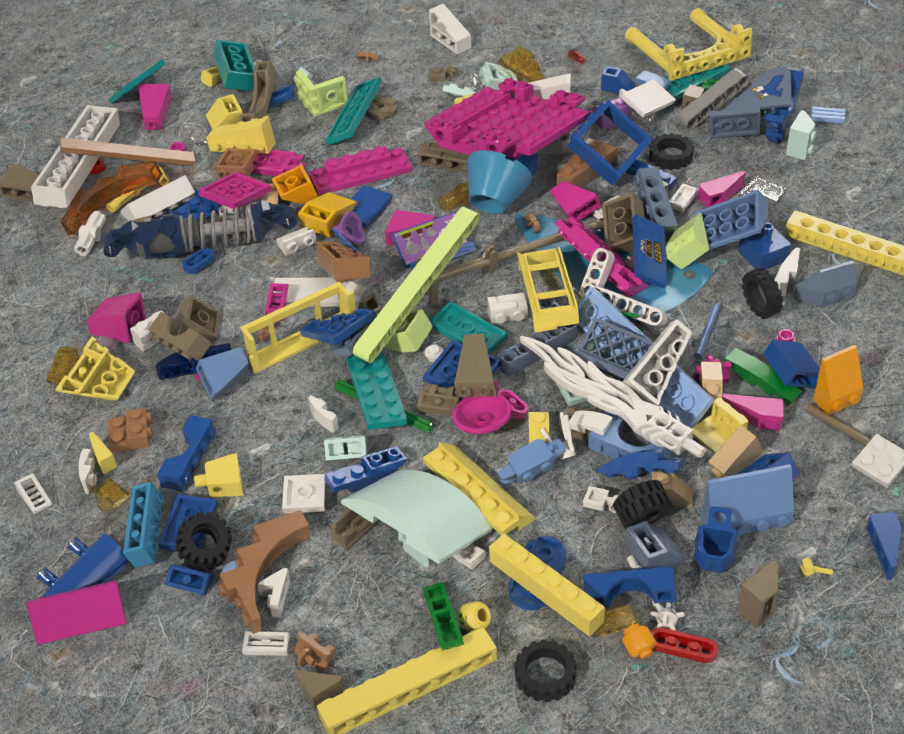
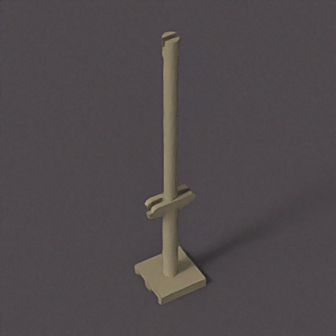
M603 218L585 225L591 231L604 228ZM559 233L501 252H497L493 245H489L482 257L443 269L424 296H429L428 304L430 306L437 304L439 282L478 269H482L483 274L487 273V271L489 274L495 272L497 262L517 256V251L524 254L566 239ZM424 255L418 256L416 258V265Z

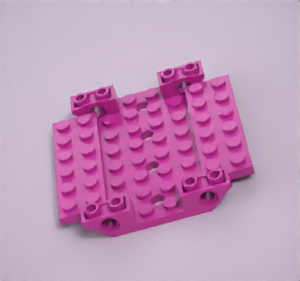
M507 78L498 84L500 90L484 87L481 91L473 93L472 96L463 99L460 103L454 104L451 108L443 110L437 116L431 117L430 120L425 122V128L441 148L467 155L481 150L494 151L509 157L519 158L523 154L531 156L586 121L590 112L578 108L586 100V96L579 95L578 93H568L565 90H557L556 93L549 96L550 99H542L539 96H534L533 84Z

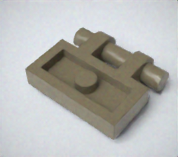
M432 384L431 386L424 385L423 392H421L416 405L417 411L452 416V412L461 397L457 396L455 387L449 386L444 388L438 387L437 384Z

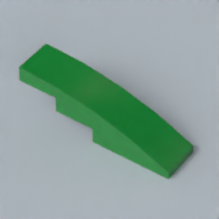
M737 348L731 351L723 360L724 362L730 361L731 368L748 384L753 386L756 383L769 396L774 393L779 399H783L787 406L802 392L797 387L785 386L773 368Z
M444 582L423 587V593L441 650L444 651L464 645Z

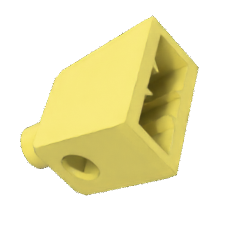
M237 453L206 462V474L194 476L196 488L207 486L211 497L243 495Z

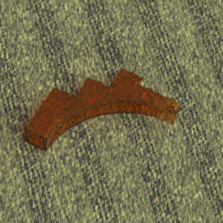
M156 161L122 165L115 176L98 178L92 189L78 190L70 203V208L61 220V224L67 234L74 235L94 211H97L121 195L146 186L157 185L163 174Z

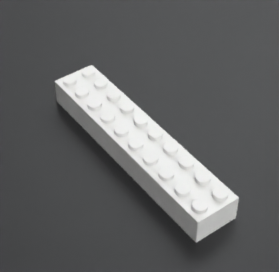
M87 105L65 138L109 143L120 126L118 108ZM59 146L31 186L34 205L68 208L100 156L60 152Z

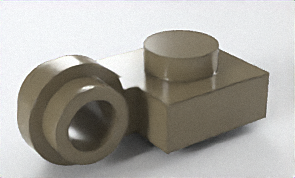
M454 65L448 66L446 70H444V67L429 68L430 82L446 81L445 77L455 78L458 75V68Z

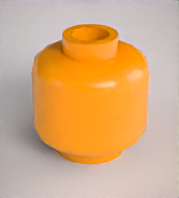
M637 623L623 632L622 642L631 657H641L643 660L654 653L652 649L656 645V640L647 626H640Z

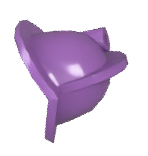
M349 211L345 213L341 222L333 227L349 243L363 244L366 241L367 237L362 229L361 219L355 212Z

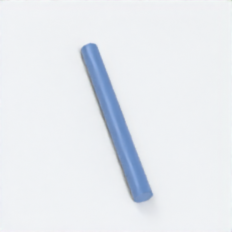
M718 303L713 304L694 353L695 358L699 359L702 357L721 307Z

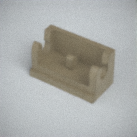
M348 509L330 525L332 540L348 550L376 526L377 522L372 523L353 510Z

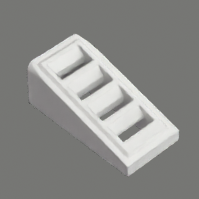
M33 473L14 482L17 492L34 515L53 506V503ZM31 486H34L33 488H31V489L25 491V489H27V488H29V487H31ZM37 491V493L28 497L29 494ZM38 496H41V498H39V499H37V500H35V501H33V502L31 501L32 499H34V498H36V497H38ZM42 501H45L44 504H42V505H40V506H38V507L35 508L34 505H36V504H38V503H40V502H42Z

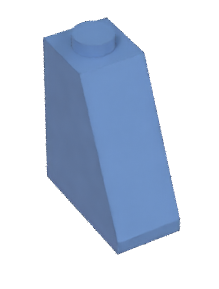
M239 347L199 360L196 370L211 401L215 400L245 372L249 359L247 354Z

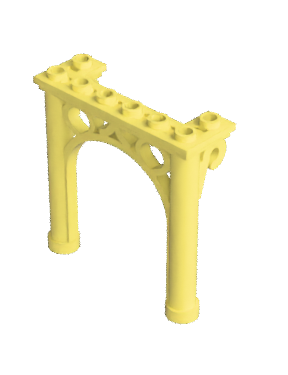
M700 8L692 11L690 15L691 21L716 39V43L703 51L684 54V48L676 49L673 44L665 45L662 50L635 27L629 28L625 33V39L637 46L668 73V79L671 81L751 57L752 28L744 29L741 24H736L731 27V32H728L707 16Z

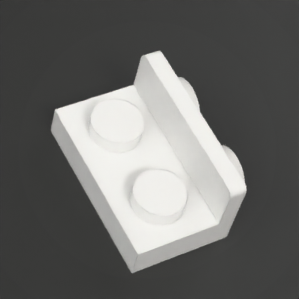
M308 227L276 239L277 245L285 256L317 244L314 229L309 230Z

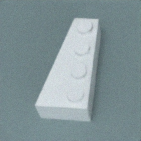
M677 319L670 322L622 382L628 385L641 399L658 406L692 331Z

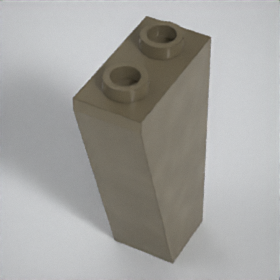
M13 164L0 180L1 197L34 202L31 186L40 174Z
M483 334L464 335L454 383L458 397L497 396Z

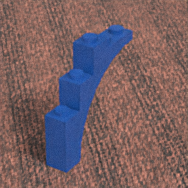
M790 69L792 107L774 108L771 114H766L767 131L765 135L769 142H783L786 127H789L790 119L795 111L804 78L802 71Z

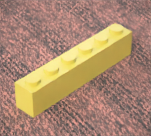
M503 534L489 546L490 562L586 635L590 637L604 623L605 607L509 536Z

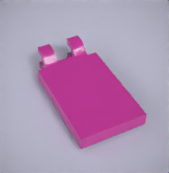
M272 149L269 154L258 153L252 163L253 171L251 173L278 176L301 164L305 169L306 163H302L304 155L297 156L296 152Z

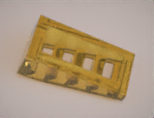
M60 346L46 379L48 383L59 384L64 376H68L80 358L76 348Z

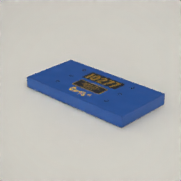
M636 214L632 217L635 277L665 288L667 286L664 226Z

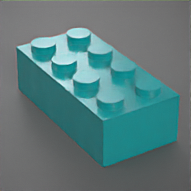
M217 39L213 56L224 88L254 91L255 66L246 43Z

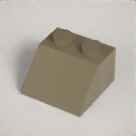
M190 295L178 306L176 321L183 326L180 334L191 328L206 339L215 340L218 335L221 312Z

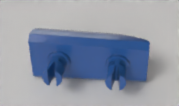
M103 534L90 548L75 537V544L70 542L68 549L80 556V558L60 578L47 567L44 568V574L39 572L37 579L50 587L42 597L107 583L129 563L123 554V549L107 534Z

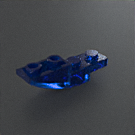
M230 343L210 345L201 359L232 350ZM175 352L155 364L159 380L196 374L198 361L193 358L188 360Z

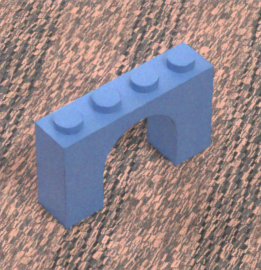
M607 411L604 414L612 417V423L605 434L600 435L592 431L589 434L588 448L612 459L631 452L647 449H664V457L676 458L677 456L676 453L666 447H659L654 444L636 447L625 443L620 438V435L628 423L619 415ZM657 469V471H654L666 473L665 469ZM644 471L652 476V472Z

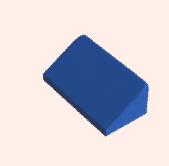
M170 564L165 585L205 595L215 575Z

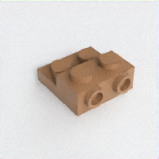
M227 148L214 166L217 177L221 179L234 172L249 177L253 171L252 163L258 155L257 149Z
M146 408L126 410V416L109 418V450L113 453L150 447V439L153 438L152 428L149 427V424H152L151 412H147Z

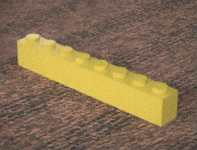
M484 627L472 630L462 637L464 645L444 651L441 650V647L432 649L425 655L416 659H410L404 665L389 669L384 674L376 678H370L355 688H349L336 697L325 699L321 704L317 705L319 718L327 734H344L496 661L497 647Z

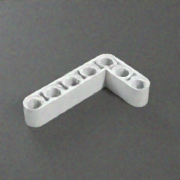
M604 248L597 249L592 256L581 285L580 295L583 297L590 286L594 287L604 297L606 294H609V302L619 311L637 314V309L642 306L643 313L639 318L635 319L659 327L666 324L668 317L663 310L604 288L614 262V254ZM606 253L607 258L604 262H602L601 256L602 254ZM597 270H599L600 276L599 278L595 279L594 274ZM625 300L626 307L621 309L620 304ZM656 313L660 314V319L658 322L654 321V315Z

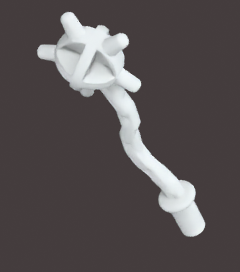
M630 555L627 558L632 570L643 569L634 555ZM653 602V606L658 611L651 612L652 616L657 617L658 624L655 628L663 627L676 631L675 625L678 622V618L685 615L684 612L676 613L671 608V603L669 602L666 603V608L659 603L654 604Z

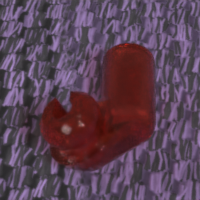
M577 49L569 50L568 57L570 59L576 60L581 65L585 62L586 58L579 54Z

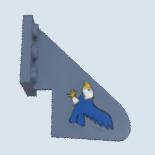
M777 67L767 71L725 109L709 111L710 139L760 134V109L792 107L790 69L787 67Z

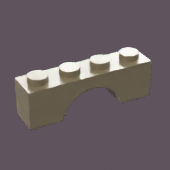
M160 312L148 329L154 334L152 337L188 360L193 358L199 362L212 342L191 328L180 334L183 326L170 316Z

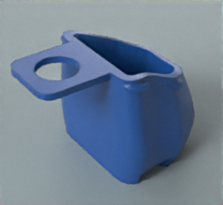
M711 507L708 525L703 524L698 527L695 537L694 558L703 571L723 573L735 561V553L738 548V533L730 528L732 515L730 509ZM718 512L725 514L726 521L723 523L716 522L713 518L714 514Z

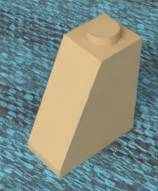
M740 425L708 461L712 468L710 471L717 478L739 473L763 453L757 436Z

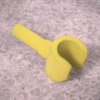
M810 558L803 559V565H800L805 576H810L814 573L833 574V569L814 566Z

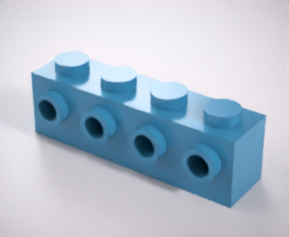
M152 482L132 486L123 554L135 568L155 563V555L158 551L157 538L160 534L159 522L162 517L161 505L164 499L162 493L157 490Z

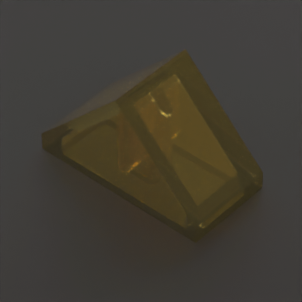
M110 478L93 490L101 511L116 509L131 496L128 491Z

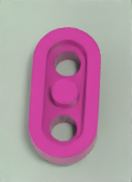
M501 389L497 392V394L505 397L510 402L512 408L511 416L514 419H523L527 416L529 407L518 395L508 389Z

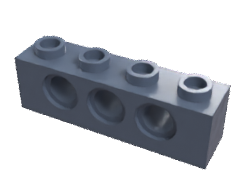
M658 167L640 168L634 176L633 182L638 190V198L643 201L644 215H646L648 220L664 226L665 235H672L678 225Z

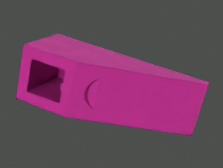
M738 172L699 184L698 199L706 208L728 201L744 186L746 172Z

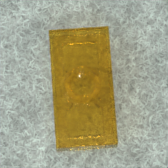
M630 605L605 610L604 623L593 633V637L623 631L637 624Z

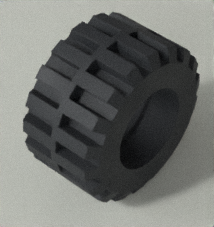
M658 480L644 481L628 488L613 503V507L626 530L628 527L644 521L653 524L664 517L673 505L662 483Z
M208 511L206 515H203V512H198L197 516L192 514L188 520L185 519L182 526L179 528L175 549L176 552H179V559L184 558L183 564L186 566L188 564L192 565L191 569L196 570L197 567H200V571H205L206 567H209V570L214 569L215 565L219 566L223 559L225 560L232 544L230 526L226 527L227 522L225 519L219 520L220 516L218 514L215 517L211 516L212 512ZM197 533H206L214 539L216 546L208 550L200 549L193 543L191 537Z

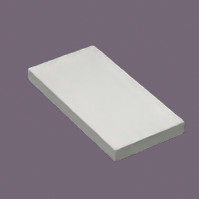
M332 277L275 278L274 283L289 285L287 305L337 282ZM274 291V293H283V291ZM338 293L320 301V307H338Z

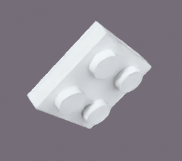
M876 434L852 462V467L888 488L904 469V450Z
M325 474L284 476L283 513H293L299 510L302 513L325 511Z

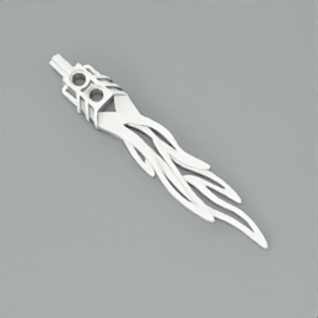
M520 336V342L543 359L544 371L547 375L569 392L586 398L589 403L604 411L619 415L635 433L655 446L666 447L677 455L687 450L698 458L704 456L707 449L692 440L693 430L682 424L679 416L675 415L674 419L671 411L667 410L666 414L661 405L657 406L641 400L628 385L605 376L591 361H588L587 364L575 354L560 347L557 348V354L550 346L538 340ZM546 353L552 356L555 362L563 369L559 368ZM584 372L587 374V376L589 377V379H586V378H585Z

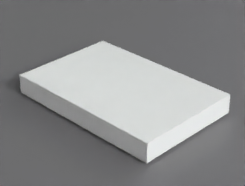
M655 80L629 90L621 96L642 118L674 104L676 100Z

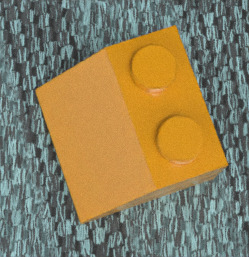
M302 164L272 178L283 200L305 204L318 197Z

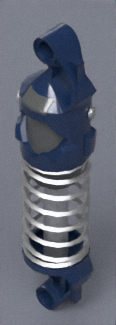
M260 200L256 204L246 206L245 218L241 217L238 207L234 209V219L232 220L227 209H224L223 221L220 222L214 210L211 213V223L207 222L203 212L200 214V220L194 218L192 214L188 218H183L181 215L179 217L174 216V214L163 215L161 219L155 220L150 218L140 222L131 220L121 228L111 230L110 233L103 237V253L107 257H115L125 247L139 254L145 260H157L163 256L176 258L188 253V251L192 252L195 246L204 249V238L208 237L214 249L216 247V236H220L222 244L225 247L227 246V234H231L234 243L238 245L239 232L243 233L247 243L250 242V231H252L253 240L260 242L275 224H279L286 229L296 227L297 218L295 210L290 206L283 205V203L272 204Z

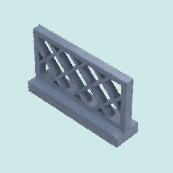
M595 317L579 349H575L573 354L587 364L588 361H591L601 372L623 381L634 368V365L640 361L638 359L632 362L630 353L640 350L643 357V348L652 346L654 342ZM597 325L604 326L605 332L596 336L595 329ZM619 332L622 339L612 343L610 334ZM607 336L609 344L599 347L598 339ZM636 339L638 346L628 349L626 341ZM595 341L597 349L590 352L586 351L588 343ZM623 343L625 351L616 354L614 346ZM611 348L613 356L606 359L603 358L601 351ZM627 355L629 363L623 366L619 365L618 358Z

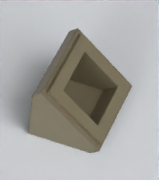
M374 293L369 294L359 302V309L373 310L375 313L382 309Z

